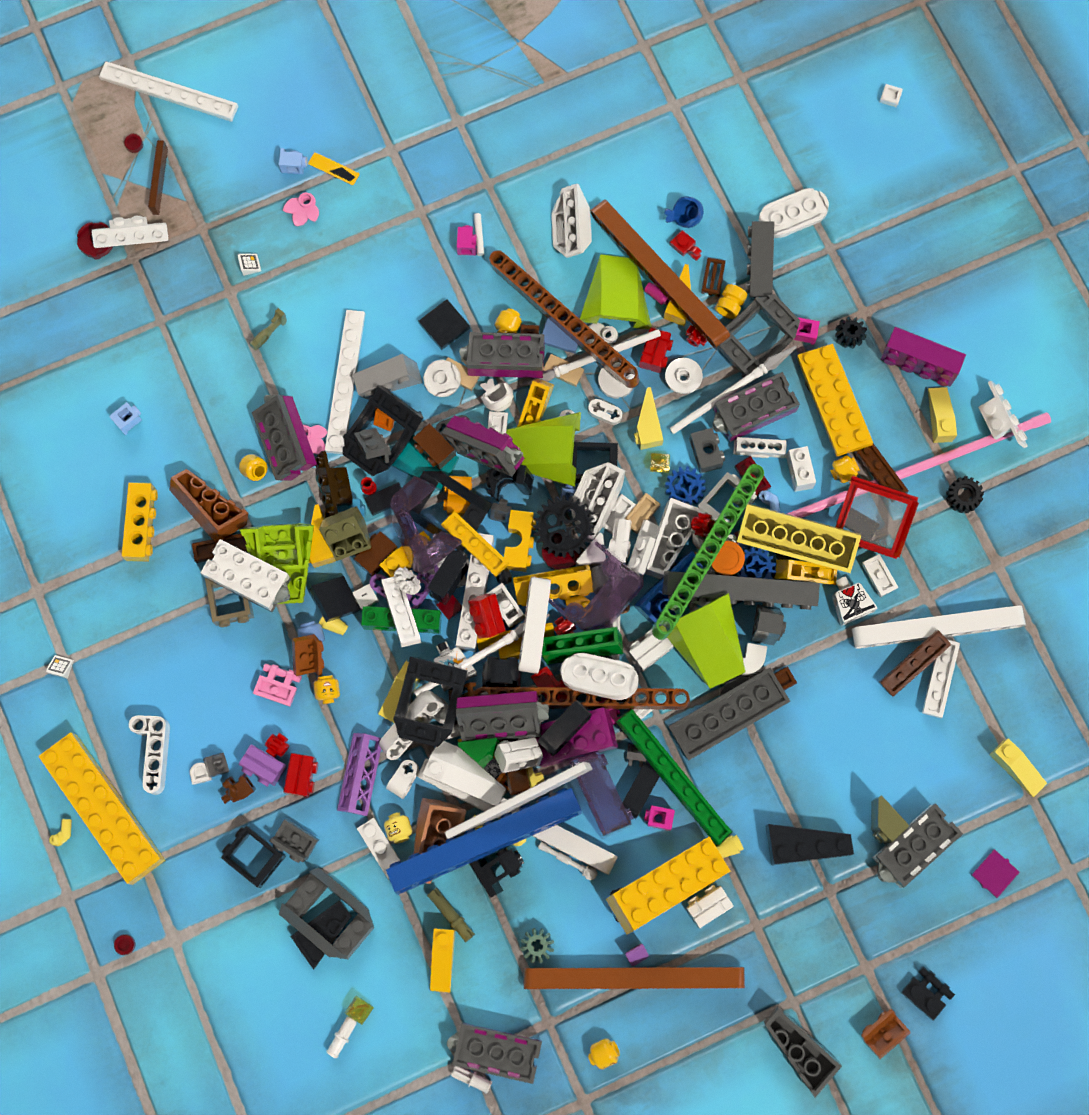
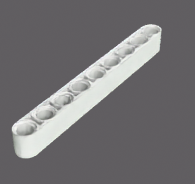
M1012 606L852 628L855 648L860 649L926 640L936 630H939L944 637L1019 628L1026 626L1022 606Z

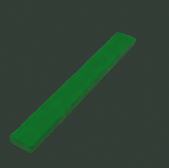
M630 709L616 723L707 835L710 836L716 846L720 845L732 833L730 828L634 710Z

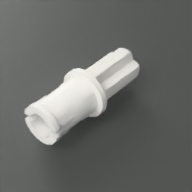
M347 1017L338 1033L335 1032V1038L326 1051L330 1056L338 1058L345 1043L349 1042L348 1038L357 1024L353 1018Z
M457 1066L454 1067L451 1075L468 1084V1087L472 1086L486 1094L493 1082L477 1075L476 1072L473 1073Z

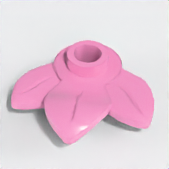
M302 193L298 198L288 200L283 208V212L293 214L295 226L304 225L308 219L316 222L319 217V209L315 205V197L310 193Z
M303 425L313 454L325 451V443L322 438L327 435L328 431L319 425L312 427Z

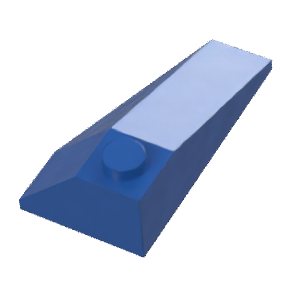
M691 551L670 571L686 572L696 554ZM696 563L699 568H703L700 563ZM663 578L634 605L653 625L669 600L668 595L662 594ZM668 609L671 615H676L673 610Z

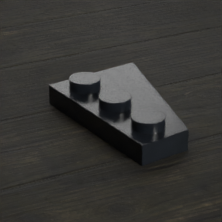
M339 900L310 921L308 925L332 945L352 915L342 901ZM297 931L290 937L314 970L325 953Z

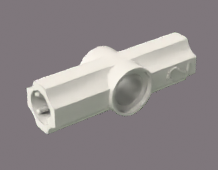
M615 519L613 536L610 539L608 549L610 556L608 575L610 577L624 578L626 561L629 558L631 542L629 541L631 520Z

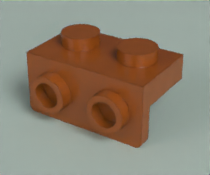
M314 634L292 639L293 672L296 676L313 672L318 677L322 676L324 661L321 652L324 651L322 641Z
M890 1009L888 1012H882L873 1025H867L863 1029L861 1037L872 1052L881 1059L911 1032L895 1015V1012Z

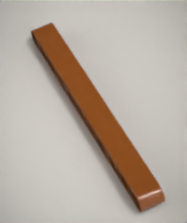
M604 199L590 210L596 222L714 348H717L730 337L727 328L607 200Z
M497 250L491 253L489 260L493 270L626 387L634 388L639 384L638 371L628 360L504 252ZM498 260H503L501 263L495 264ZM511 271H516L513 275H508ZM524 282H528L526 286H521ZM536 294H541L540 297L534 298ZM549 305H555L552 309H547ZM567 316L566 320H560L561 317ZM575 328H581L580 331L573 332ZM589 339L594 340V342L591 344L586 343ZM607 351L606 355H599L600 352ZM614 363H621L619 367H613ZM629 374L635 375L632 379H626Z
M480 687L476 690L477 694L474 695L537 691V697L540 694L548 696L545 702L540 703L548 704L551 709H567L572 703L577 701V697L580 694L587 695L586 701L581 703L586 709L604 707L607 709L682 710L690 704L689 693L686 690L668 688H637L635 693L626 698V701L623 703H618L616 700L609 698L603 703H598L596 695L575 691L570 688ZM560 694H566L567 700L560 703L557 701V697ZM642 694L647 698L644 703L636 702V697ZM658 695L666 696L664 703L660 704L655 700ZM678 695H684L687 698L682 704L677 703L675 699Z
M744 967L523 968V989L745 988Z

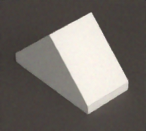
M602 533L596 536L576 561L577 567L589 565V567L606 565Z

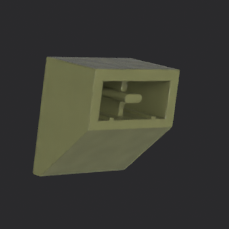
M357 506L322 520L319 530L336 561L372 547L366 522Z

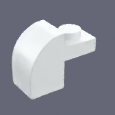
M751 643L746 645L743 658L746 672L741 675L745 677L751 676L760 670L765 662L767 646Z

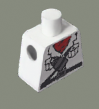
M847 577L835 581L840 591L834 593L832 598L840 626L876 611L877 606L860 583L850 586Z

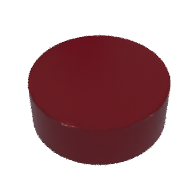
M130 134L125 138L124 145L129 152L137 153L142 150L143 141L139 135Z
M120 935L114 942V949L120 955L131 954L136 946L134 938L130 935Z

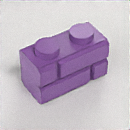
M252 744L238 764L243 767L242 772L250 777L255 774L260 777L258 781L267 787L269 784L275 786L287 767Z

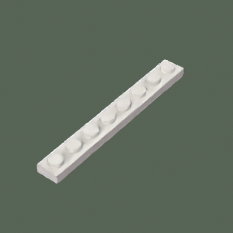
M346 310L325 445L326 453L343 454V435L348 432L355 387L352 374L357 373L365 321V312Z

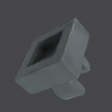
M501 498L499 504L493 503L490 515L491 520L509 524L511 507L507 506L508 500Z
M628 744L627 759H629V766H632L633 760H639V767L642 768L646 758L634 744Z
M224 752L203 759L209 778L229 772Z

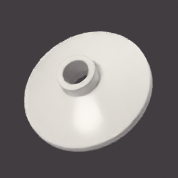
M679 358L672 361L665 372L667 385L679 394L694 392L701 385L703 378L701 367L689 358ZM685 376L687 379L682 381L680 377Z

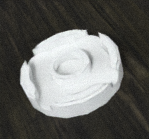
M434 361L429 364L424 373V385L434 396L448 397L454 394L460 386V371L450 361Z
M614 363L613 367H619L621 363ZM604 367L600 370L598 383L601 391L606 396L618 399L631 393L633 388L626 387ZM629 374L626 379H632L635 375Z

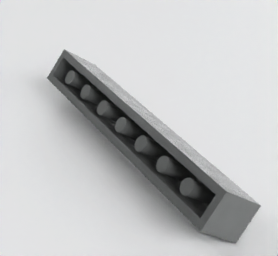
M664 571L662 594L668 595V599H670L685 572ZM706 574L690 601H699V597L706 598V602H711L729 593L731 604H736L737 600L744 601V605H755V602H763L762 606L774 607V603H780L781 608H793V605H800V609L811 610L812 606H818L820 583ZM687 578L689 583L694 584L692 579Z

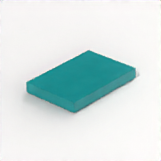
M413 435L405 449L392 464V467L416 479H419L423 471H442L450 476L459 457H453L440 470L436 466L432 467L426 460L428 457L424 453L419 454L413 447L415 445L413 441L415 435ZM438 483L436 489L442 491L444 485Z

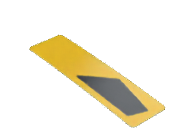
M314 153L308 162L309 165L351 185H354L360 175L358 172L318 153Z

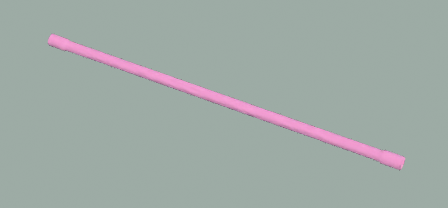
M1046 412L1018 424V427L1024 432L1051 423V417ZM1011 431L997 440L991 434L898 470L895 473L901 480L1010 438L1014 434ZM857 488L854 498L869 491ZM848 490L787 514L803 518L844 502ZM739 531L733 533V535L738 537Z

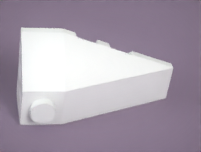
M445 741L434 749L423 772V775L429 779L494 806L500 804L506 790L504 786L463 750Z

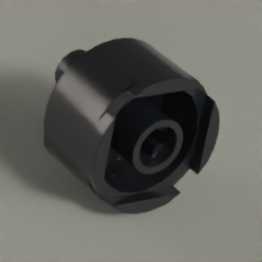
M494 656L487 657V661L483 663L482 687H521L522 671H518V659L509 657L507 660H503Z

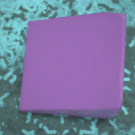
M639 944L625 953L632 967L649 957L643 944Z

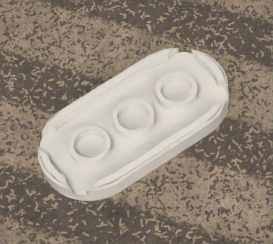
M806 188L767 204L760 213L759 221H775L774 238H782L821 222L827 215L829 202L821 191Z
M587 653L573 654L574 656L565 659L562 663V681L568 688L575 691L613 700H623L632 696L638 688V675L634 668L626 662Z

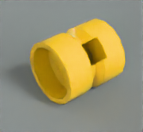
M728 284L722 293L723 297L717 302L715 310L723 317L735 319L741 310L740 306L744 304L748 294L742 288Z

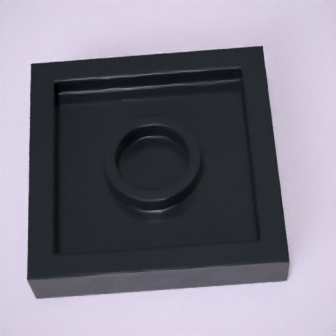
M448 299L418 321L420 326L441 350L470 329V325Z
M344 576L313 585L309 589L326 623L357 613L361 609Z

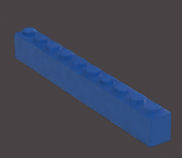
M567 788L560 789L556 792V795L550 798L549 796L542 797L538 800V803L532 806L530 804L524 805L516 813L508 812L502 815L498 821L490 820L482 825L483 827L477 830L475 828L469 829L459 838L456 836L451 837L441 846L433 845L427 848V852L423 854L415 853L409 856L407 861L392 863L390 868L386 869L394 892L397 895L402 894L581 815L582 811L572 788L568 790Z

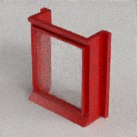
M852 476L835 527L861 534L858 547L895 559L897 557L900 558L919 505V497Z

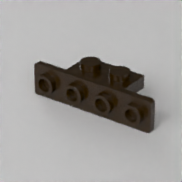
M321 451L315 457L317 463L315 466L318 469V483L321 486L322 502L325 505V518L338 514L337 506L352 505L353 497L347 467L329 468L326 451Z

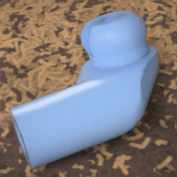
M767 490L761 491L759 499L770 506V510L780 512L778 497Z

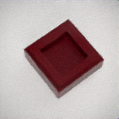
M453 595L447 605L441 602L436 604L448 620L462 610V605Z

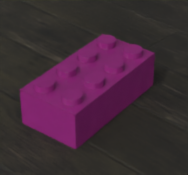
M894 327L880 360H883L888 365L901 367L905 372L919 374L923 379L934 380L941 386L950 387L959 375L966 354Z
M603 707L589 711L592 714L589 721L554 756H551L538 742L540 737H535L538 747H540L543 754L539 766L547 767L618 748L609 709ZM555 721L541 725V736Z

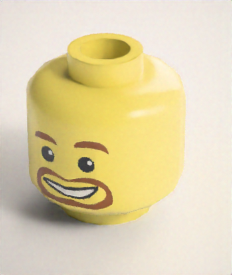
M400 813L389 815V819L384 823L388 840L394 841V844L409 840V836L412 834L409 818L405 815H400Z

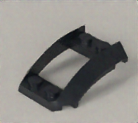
M379 385L355 423L343 435V455L371 476L386 471L392 466L424 418L421 411L417 412L390 392L391 389ZM377 408L405 428L391 450L389 463H385L379 456L366 459L354 437V433L361 432L368 427L375 417Z
M423 471L404 502L409 516L414 522L439 539L464 552L465 548L450 533L420 514L438 483H441L471 503L462 518L475 531H477L493 504L442 471Z
M410 656L399 702L393 717L399 738L438 747L452 734L456 720L457 698L462 697L468 670ZM416 679L453 687L443 727L406 718Z

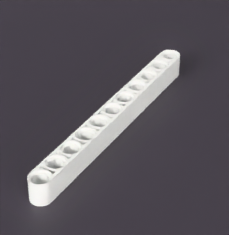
M425 759L417 774L418 778L482 811L494 807V805L425 777L423 772L429 760ZM502 797L500 803L506 801L507 799ZM519 806V807H517V808H515V809H513V810H511V811H509V812H512V814H513V813H516V812L520 811L519 808H520L521 806ZM558 825L533 835V837L607 875L610 874L618 858L616 855Z

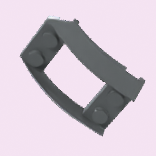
M775 294L760 298L757 296L740 315L726 326L730 337L715 349H719L740 371L741 377L744 378L755 368L759 367L760 364H763L769 357L780 353L796 337L800 320ZM762 310L785 335L756 360L734 335Z
M318 867L309 871L311 873L285 905L281 904L279 915L329 958L336 957L348 960L374 929V924L369 909ZM327 888L358 913L332 945L301 919Z

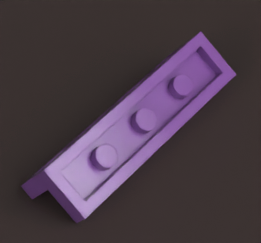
M353 733L337 811L368 816L381 752L379 746L381 738L364 733ZM370 740L376 741L375 749L372 752L368 748ZM369 759L371 762V768L370 770L366 771L364 765L365 762ZM363 779L367 782V788L364 791L360 787ZM360 798L363 801L362 811L355 809L356 803Z

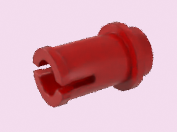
M370 477L362 479L363 493L366 495L374 494L377 490L376 484Z

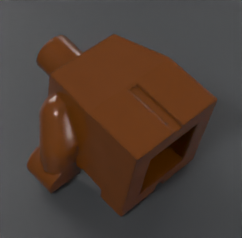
M245 773L238 778V782H235L233 777H229L222 783L224 788L227 789L226 794L221 797L225 804L230 800L234 803L245 799L256 790Z

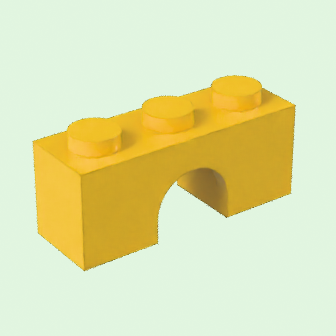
M510 511L508 531L509 533L518 534L522 541L516 547H505L504 558L509 562L505 568L509 570L526 572L527 567H531L532 556L529 555V549H533L534 537H531L532 530H536L533 526L537 524V521L534 520L533 512Z

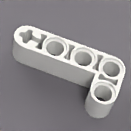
M425 690L410 704L406 718L430 723L432 719H435L444 724L449 705L435 693ZM395 723L379 741L380 748L390 760L398 759L413 742L399 738Z
M134 716L129 721L130 730L137 735L147 736L143 788L150 794L158 795L165 788L170 724L159 716ZM139 721H143V728L137 730L136 724ZM158 722H163V728L159 731H156V724ZM160 741L161 748L155 751L153 746L155 742ZM158 760L159 768L152 770V763ZM156 782L157 786L151 788L150 785Z

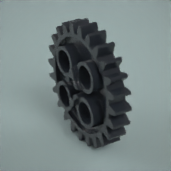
M563 495L560 501L558 496H555V502L548 499L549 505L542 504L541 506L544 510H537L540 517L534 518L538 522V525L533 526V528L538 529L534 536H540L537 543L543 542L542 549L548 547V554L555 551V557H558L560 552H562L563 558H566L567 552H569V555L573 557L574 551L578 554L581 553L580 547L587 549L585 542H592L588 537L589 535H595V533L590 531L591 528L596 527V525L590 524L595 517L588 516L592 511H585L587 504L580 506V499L574 502V497L570 496L567 501L566 495ZM573 509L576 514L573 520H569L566 516L567 511ZM552 514L557 517L555 525H550L548 522V518ZM563 521L565 524L575 521L581 522L578 525L567 527L566 532L564 529L548 532L550 528L562 526ZM574 528H578L581 532L580 537L577 539L571 535ZM556 533H560L562 536V541L559 544H556L553 540V536Z

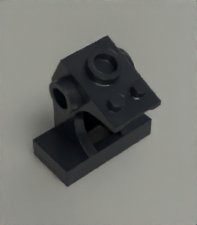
M520 465L512 477L495 469L487 470L488 477H486V483L488 488H491L488 490V493L496 501H499L501 489L507 484H516L524 495L532 494L534 476L527 466Z
M506 847L496 853L498 857L487 863L484 857L470 863L490 898L504 891L499 883L500 880L508 875L512 878L521 872L520 869L523 868L522 864L525 862L518 850L513 852L512 849L508 850ZM500 862L505 872L497 877L491 867Z

